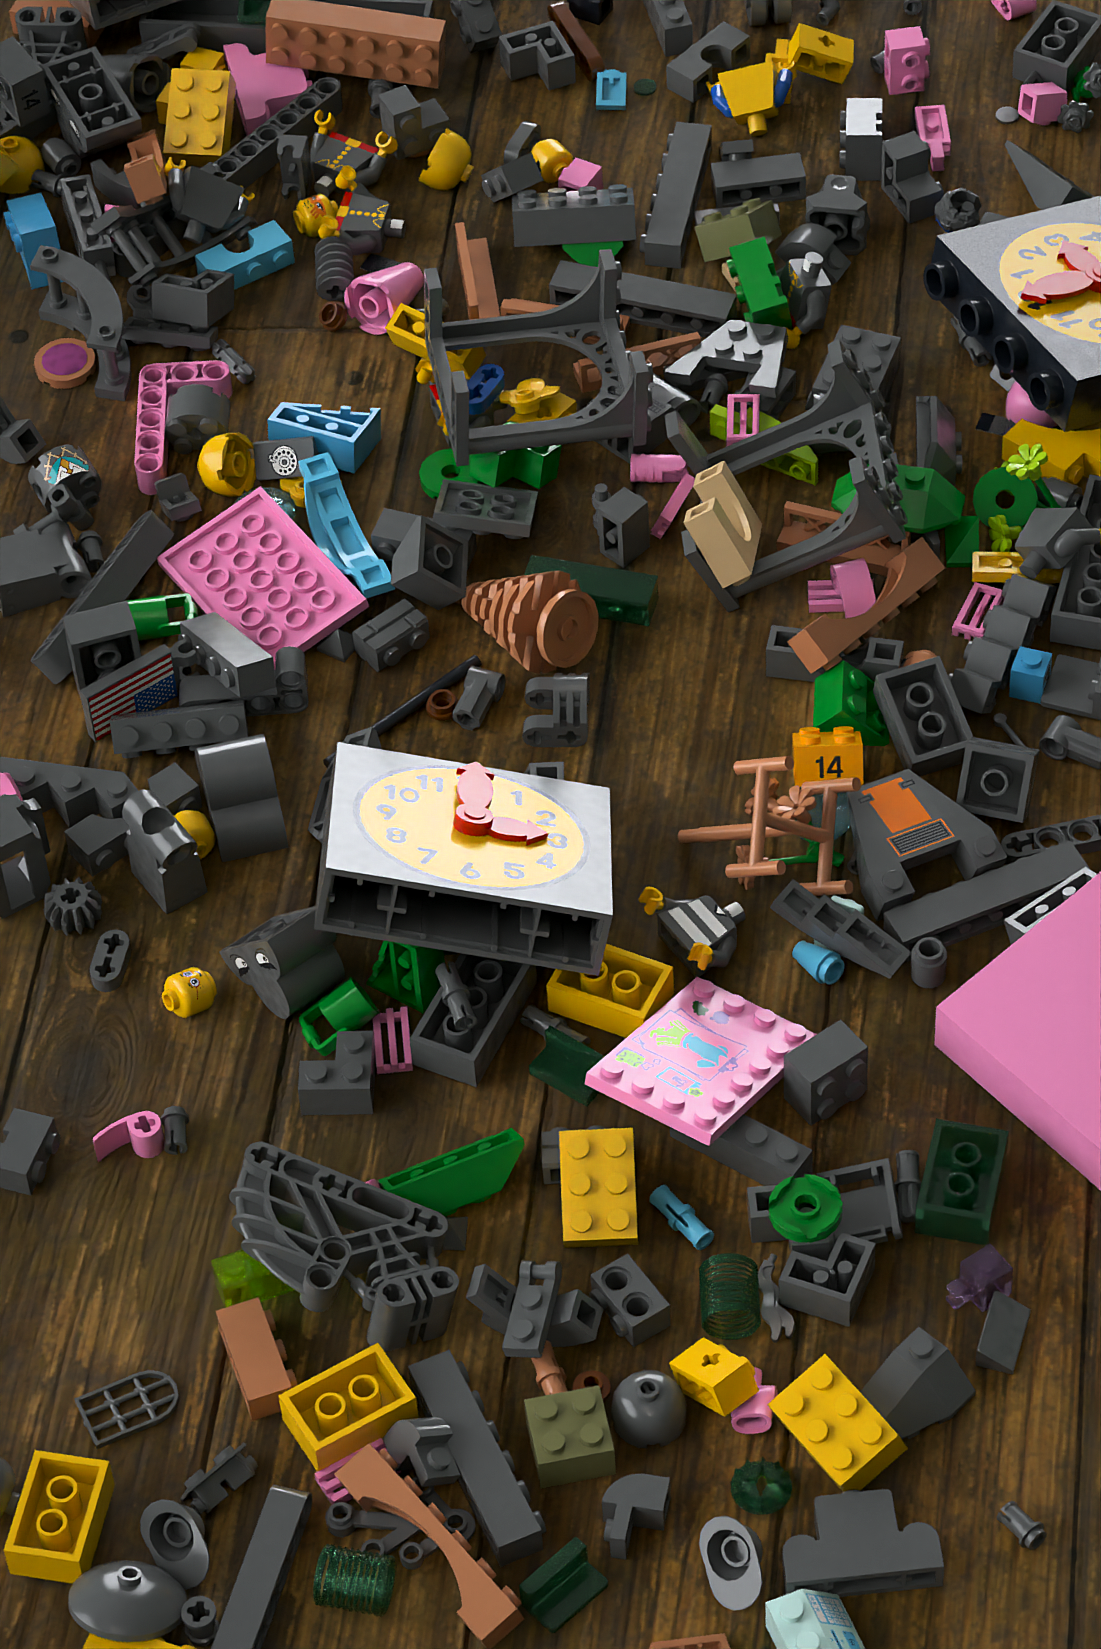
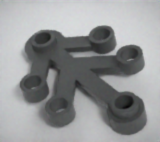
M417 1476L412 1479L417 1486L421 1485ZM428 1486L429 1488L426 1491H422L423 1493L418 1498L424 1501L427 1506L434 1503L447 1518L443 1526L450 1534L458 1530L469 1542L475 1533L473 1516L463 1509H450L435 1492L434 1486ZM345 1502L334 1503L328 1508L325 1515L327 1529L336 1537H347L357 1527L394 1530L381 1540L370 1539L363 1543L361 1547L362 1559L368 1566L380 1565L385 1560V1556L419 1532L424 1533L409 1521L395 1514L370 1511L366 1513V1511L354 1510L350 1504ZM338 1514H347L342 1519L335 1518ZM454 1523L462 1524L459 1528L450 1527ZM427 1537L420 1544L415 1542L406 1543L400 1549L401 1564L406 1569H417L423 1564L424 1559L440 1548L430 1537ZM372 1549L380 1551L376 1556L367 1555ZM413 1552L418 1554L415 1559H407L405 1557Z

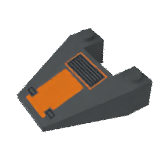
M909 769L862 785L859 791L846 793L861 892L876 921L884 919V912L889 911L894 906L911 902L915 890L905 870L951 854L963 878L967 881L984 874L988 870L1003 867L1007 859V855L990 826Z

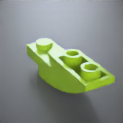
M716 404L710 411V434L726 441L727 408ZM749 407L747 410L746 434H752V407ZM734 411L733 434H740V413ZM761 411L759 412V432L781 423ZM808 445L761 464L769 469L777 470L813 485H816L818 482V458Z

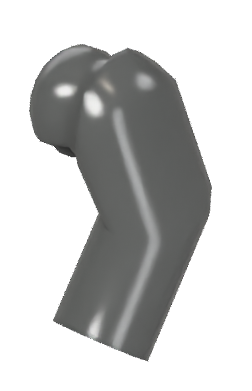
M821 0L818 3L824 6L816 16L819 24L823 26L828 25L839 12L840 4L838 0Z

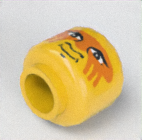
M323 194L303 199L298 202L296 210L293 211L297 229L301 234L305 233L312 238L319 236V223L325 215H330L336 219L339 208L334 200L330 201Z

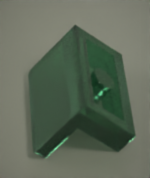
M549 1026L545 1030L546 1047L531 1062L529 1072L534 1077L581 1104L588 1106L600 1092L585 1085L586 1073L605 1056L560 1030Z
M574 1537L519 1585L521 1606L551 1633H556L608 1587V1580L588 1562L587 1546L577 1537Z

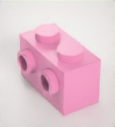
M920 26L885 31L884 77L889 95L924 91L925 79L929 78V65L927 60L925 61V56L930 55V44L928 38H923Z

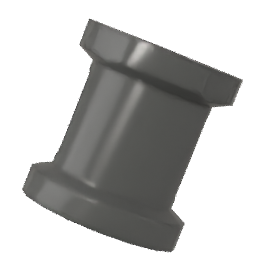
M195 1596L188 1599L181 1608V1618L185 1624V1635L196 1646H207L213 1642L220 1626L216 1620L217 1610L214 1602L204 1596Z

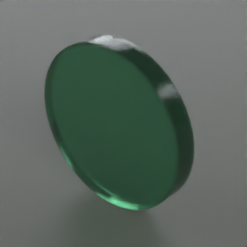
M640 79L634 83V91L642 96L651 95L656 91V83L651 79Z

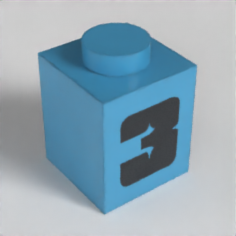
M1022 646L1019 647L1011 668L1009 697L1041 703V697L1051 674L1052 653Z

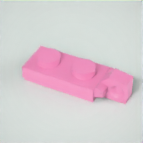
M945 105L915 107L914 116L917 133L920 139L926 141L929 145L932 171H944L945 156H950L951 139Z

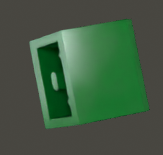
M844 660L815 678L813 727L820 728V732H833L835 727L850 726L854 727V731H860L863 746H886L889 744V731L873 694L875 681Z

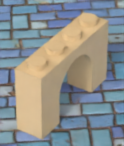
M722 461L696 474L693 487L703 503L687 510L684 525L722 588H725L731 584L739 586L745 583L750 578V575H752L762 523L726 462Z

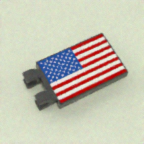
M185 639L177 641L171 648L163 644L79 690L88 735L97 742L111 734L110 719L112 715L152 711L178 697L179 683L182 679L189 677L187 675L192 673L191 666L197 662L196 651L191 650L185 653L188 651ZM195 672L190 676H196L200 674L198 672Z

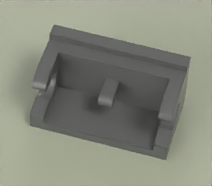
M278 134L277 156L280 159L282 183H284L282 196L287 200L289 192L297 190L299 191V202L308 198L313 182L307 136Z

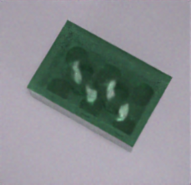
M936 1119L916 1205L915 1233L989 1245L1007 1160L1009 1131Z

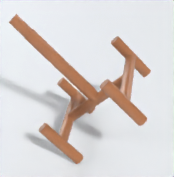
M791 756L736 761L734 763V771L737 775L756 773L752 823L700 827L698 829H686L678 832V840L682 844L751 839L749 863L728 864L725 869L728 878L782 875L785 873L786 866L782 860L763 862L765 838L796 835L819 842L817 882L799 884L814 896L851 894L853 884L850 880L831 881L837 793L859 791L861 782L859 778L854 777L810 781L802 784L801 791L806 787H811L813 795L823 794L821 828L767 812L770 772L791 770L794 766Z

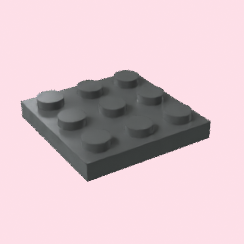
M443 479L433 513V522L449 531H456L461 528L472 530L473 533L479 535L499 533L504 534L505 537L510 539L529 537L537 505L538 491L500 486L494 488L484 484Z

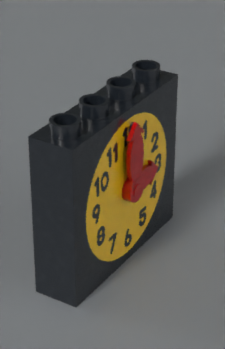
M1101 196L937 235L931 264L925 267L923 274L924 286L928 295L933 300L940 301L959 321L962 331L969 337L974 336L993 356L998 369L1003 373H1009L1028 393L1033 406L1040 411L1044 410L1064 432L1100 423Z

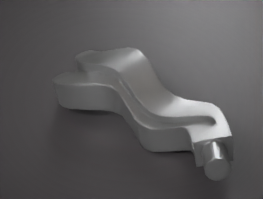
M771 1253L768 1260L764 1259L759 1269L757 1284L764 1294L761 1305L762 1318L771 1327L772 1341L777 1343L781 1337L782 1328H785L786 1338L790 1339L793 1336L795 1322L793 1316L779 1305V1287L772 1281V1273L776 1268L774 1263L777 1256Z

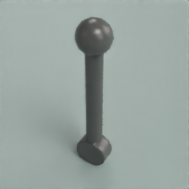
M1002 713L994 715L993 724L996 727H1002L1016 745L1026 747L1007 724L1006 715Z

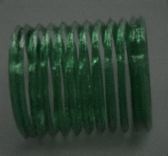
M722 1253L705 1260L699 1267L702 1329L707 1334L724 1340H737L748 1337L756 1332L761 1325L758 1265L753 1259L737 1253ZM720 1263H737V1264L745 1265V1266H747V1267H749V1268L751 1269V1270H749V1269H747V1268H745V1267L737 1266V1265H720V1266L712 1267L711 1269L705 1271L707 1268L711 1267L712 1265H716V1264H720ZM721 1268H737V1269L745 1270V1271H747V1272H749V1273L751 1274V1275H749V1274H747V1273H745V1272H741V1271H737V1270H721V1271L713 1272V1273H711V1274H709L708 1276L705 1277V1275L708 1274L709 1272H711V1271H713V1270L721 1269ZM722 1273H736L749 1277L747 1279L736 1275H722L708 1280V1278ZM723 1278H736L744 1280L741 1282L736 1280H723L719 1282H712ZM743 1310V1311L737 1312V1313H728V1314L717 1313L718 1311L728 1312V1311ZM749 1312V1314L745 1316L731 1319H722L711 1316V1314H713L716 1316L731 1317ZM753 1314V1316L748 1320L734 1324H721L708 1320V1318H711L715 1321L734 1322L746 1319L747 1317ZM754 1319V1321L748 1324L747 1326H743L737 1329H720L710 1326L708 1324L710 1323L720 1327H736L746 1324ZM753 1324H755L752 1328L748 1329L747 1331H743V1332H739V1333H727V1334H725V1333H720V1332H737V1331H741V1330L747 1329V1328H749L750 1326H752Z
M326 1544L319 1556L314 1577L313 1599L315 1605L330 1606L332 1609L336 1606L338 1610L342 1607L344 1611L347 1609L350 1612L355 1610L356 1613L361 1611L362 1614L367 1612L368 1615L373 1613L374 1616L382 1618L390 1605L395 1583L396 1561L394 1556L388 1554L380 1555L377 1552L374 1554L371 1551L367 1552L359 1549L355 1551L353 1548L349 1549L347 1547L343 1548L340 1545L336 1547L334 1544ZM329 1556L328 1567L324 1579L323 1592L321 1595V1583L323 1572ZM341 1559V1567L338 1575L339 1562ZM346 1561H347L348 1564H347V1569H346V1573H345V1577H344L345 1564H346ZM353 1561H354V1568H353L352 1575H351V1579H350L351 1566H352V1563H353ZM360 1562V1570L357 1577V1568ZM365 1564H366V1572H365L364 1580H363V1584H362L363 1570H364V1567H365ZM372 1566V1574L369 1582V1572ZM377 1568H378V1574H377L376 1583H375V1576H376V1571H377ZM341 1589H342L341 1601H340V1604H339V1597H340V1593H341ZM348 1591V1600L345 1605V1599ZM360 1591H361L360 1604H359V1606L357 1607V1603H358V1599H359V1595H360ZM335 1592V1600L334 1602H332V1598ZM353 1593H354V1602H353V1605H352V1607H351V1600H352ZM367 1593L366 1605L364 1608V1601ZM373 1595V1604L370 1610V1603Z

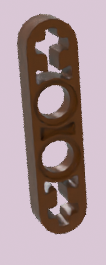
M564 1L548 5L549 20L553 21L573 52L576 63L589 81L597 80V72L605 71V66L599 52Z

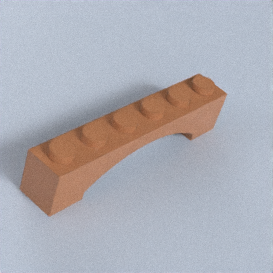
M153 129L127 139L132 162L124 164V171L138 204L144 201L146 205L156 203L163 199L162 194H165L167 191V175L164 172L167 159L163 154V147L157 132Z
M920 537L885 563V566L888 568V574L884 587L875 603L866 613L845 619H829L826 614H823L787 641L811 674L821 667L825 671L832 668L842 660L839 653L843 651L847 655L862 644L858 639L859 637L863 636L864 639H867L881 628L878 624L880 620L884 624L900 613L897 608L900 604L905 608L920 597L916 591L920 589L924 593L938 582L935 576L944 570L945 567L923 537Z
M368 1443L334 1475L366 1513L373 1507L395 1514L418 1527L439 1546L447 1557L458 1582L462 1607L457 1611V1614L487 1649H492L524 1620V1617L517 1609L522 1602L507 1585L501 1590L492 1581L497 1574L482 1557L475 1562L467 1553L472 1546L458 1530L450 1534L443 1526L447 1518L434 1503L427 1507L418 1498L423 1492L408 1475L403 1480L394 1471L399 1465L384 1448L378 1453Z

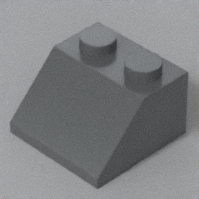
M422 515L418 516L392 557L391 585L437 610L466 597L468 541Z

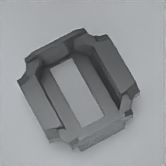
M16 794L0 796V862L22 851L24 853V857L19 856L2 865L0 863L1 919L45 898L47 889L51 884L45 855L51 852L42 809L34 798L21 801Z

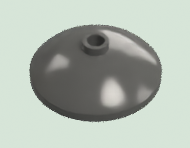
M119 1560L97 1565L80 1575L70 1588L68 1607L76 1623L91 1634L119 1642H140L161 1637L175 1629L182 1621L181 1608L187 1601V1596L179 1581L160 1567L141 1561Z

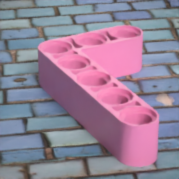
M214 360L148 364L140 370L134 464L138 487L142 493L147 495L157 494L154 483L167 477L169 441L165 436V423L169 396L171 393L172 396L175 395L177 389L182 386L200 384L212 387V392L221 396L222 392L229 399L233 391L229 366L225 362Z

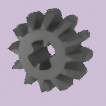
M80 877L74 882H69L64 878L61 886L52 884L51 892L45 894V908L43 911L45 918L50 922L54 931L63 930L66 936L72 931H77L81 935L83 928L94 929L95 921L101 919L102 899L92 882L83 884Z

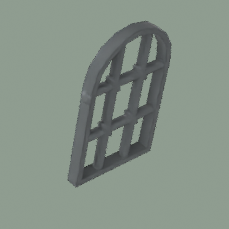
M147 1370L132 1374L77 1397L74 1400L83 1418L84 1426L87 1427L96 1449H99L142 1430L156 1426L168 1419L177 1409L179 1394L177 1385L170 1376L161 1371ZM149 1377L162 1379L145 1387L140 1382V1379ZM134 1382L136 1388L133 1392L113 1400L110 1394L111 1391ZM168 1383L174 1389L175 1394L150 1403L146 1395L149 1394V1391ZM105 1395L107 1401H104V1404L84 1412L82 1403ZM139 1395L141 1396L144 1403L141 1405V1408L120 1415L117 1409L120 1403ZM173 1401L167 1411L156 1416L154 1412L157 1409L156 1407ZM111 1408L114 1415L111 1418L112 1420L91 1427L88 1416ZM148 1411L151 1417L150 1420L131 1428H126L124 1423L127 1422V1419ZM115 1424L119 1425L121 1432L102 1440H97L96 1432Z

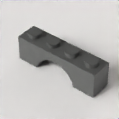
M771 626L766 647V676L815 682V678L826 671L821 667L811 674L787 641L802 629ZM870 637L868 642L862 647L851 651L847 655L842 651L839 653V656L842 658L841 661H846L875 681L876 675L901 668L904 641Z
M175 762L148 779L149 790L159 797L173 815L184 810L197 811L202 808L199 785ZM91 814L64 831L69 853L92 877L102 870L110 868L115 862L129 854L126 834L129 826L123 818L108 819Z

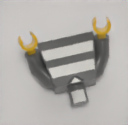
M649 886L643 890L638 900L640 903H646L644 911L647 914L658 913V936L695 978L703 975L711 967L724 968L728 965L737 947L736 925L746 919L744 910L739 903L734 902L721 909L710 896H702L697 899L672 900L663 897L662 893L654 887Z

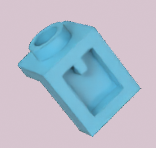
M614 69L597 72L596 110H626V73H621L619 70Z

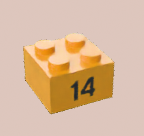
M850 726L835 727L833 732H820V728L804 727L799 729V733H792L795 786L801 787L804 782L854 777L859 778L861 785H864L863 743L860 731H854V727Z

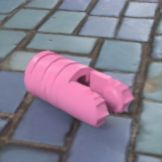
M631 454V482H681L684 475L689 474L686 469L688 465L680 455Z

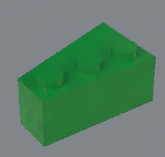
M765 237L729 247L731 259L726 260L731 278L737 277L739 286H735V291L739 304L745 303L748 312L743 313L745 322L770 324L793 330L786 296L783 295L781 282L776 274L774 262Z
M383 941L378 953L379 958L373 965V973L368 978L366 985L424 1013L441 987L439 979L435 974V969L441 963H445L444 951Z

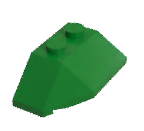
M895 464L899 474L895 477V481L898 483L903 495V500L899 502L908 521L904 525L906 532L923 534L941 529L949 524L952 526L960 524L965 503L964 494L934 469ZM851 472L837 479L831 507L839 510L842 514L849 507L857 492L852 483Z
M509 1128L499 1134L488 1136L396 1172L389 1177L379 1179L378 1183L382 1190L448 1216L455 1213L458 1207L471 1202H484L491 1198V1194L502 1190L525 1146L524 1139L513 1128Z

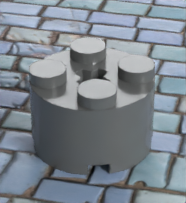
M200 384L185 385L178 388L175 395L172 396L171 393L168 398L165 436L174 445L173 449L177 453L189 454L192 450H202L206 442L214 436L228 433L231 403L225 394L221 392V396L212 392V387Z

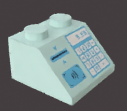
M800 1589L765 1602L766 1627L777 1649H865L838 1594Z

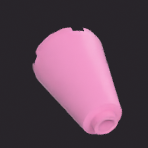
M405 262L357 277L344 292V303L348 314L352 319L354 317L357 318L362 324L359 327L363 331L373 335L384 334L387 332L385 329L386 325L400 303L409 306L423 287L424 276L415 264Z

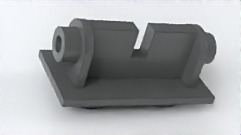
M242 1443L235 1450L229 1445L213 1459L216 1466L206 1474L202 1469L193 1474L184 1483L187 1489L180 1499L184 1501L187 1497L191 1496L193 1499L190 1503L192 1509L199 1515L203 1512L209 1513L229 1495L220 1485L223 1481L234 1492L249 1478H252L255 1475L254 1470L258 1468V1464L250 1455L244 1458L241 1454L246 1444Z

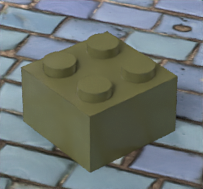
M599 1385L524 1400L526 1425L540 1488L616 1474L614 1446Z

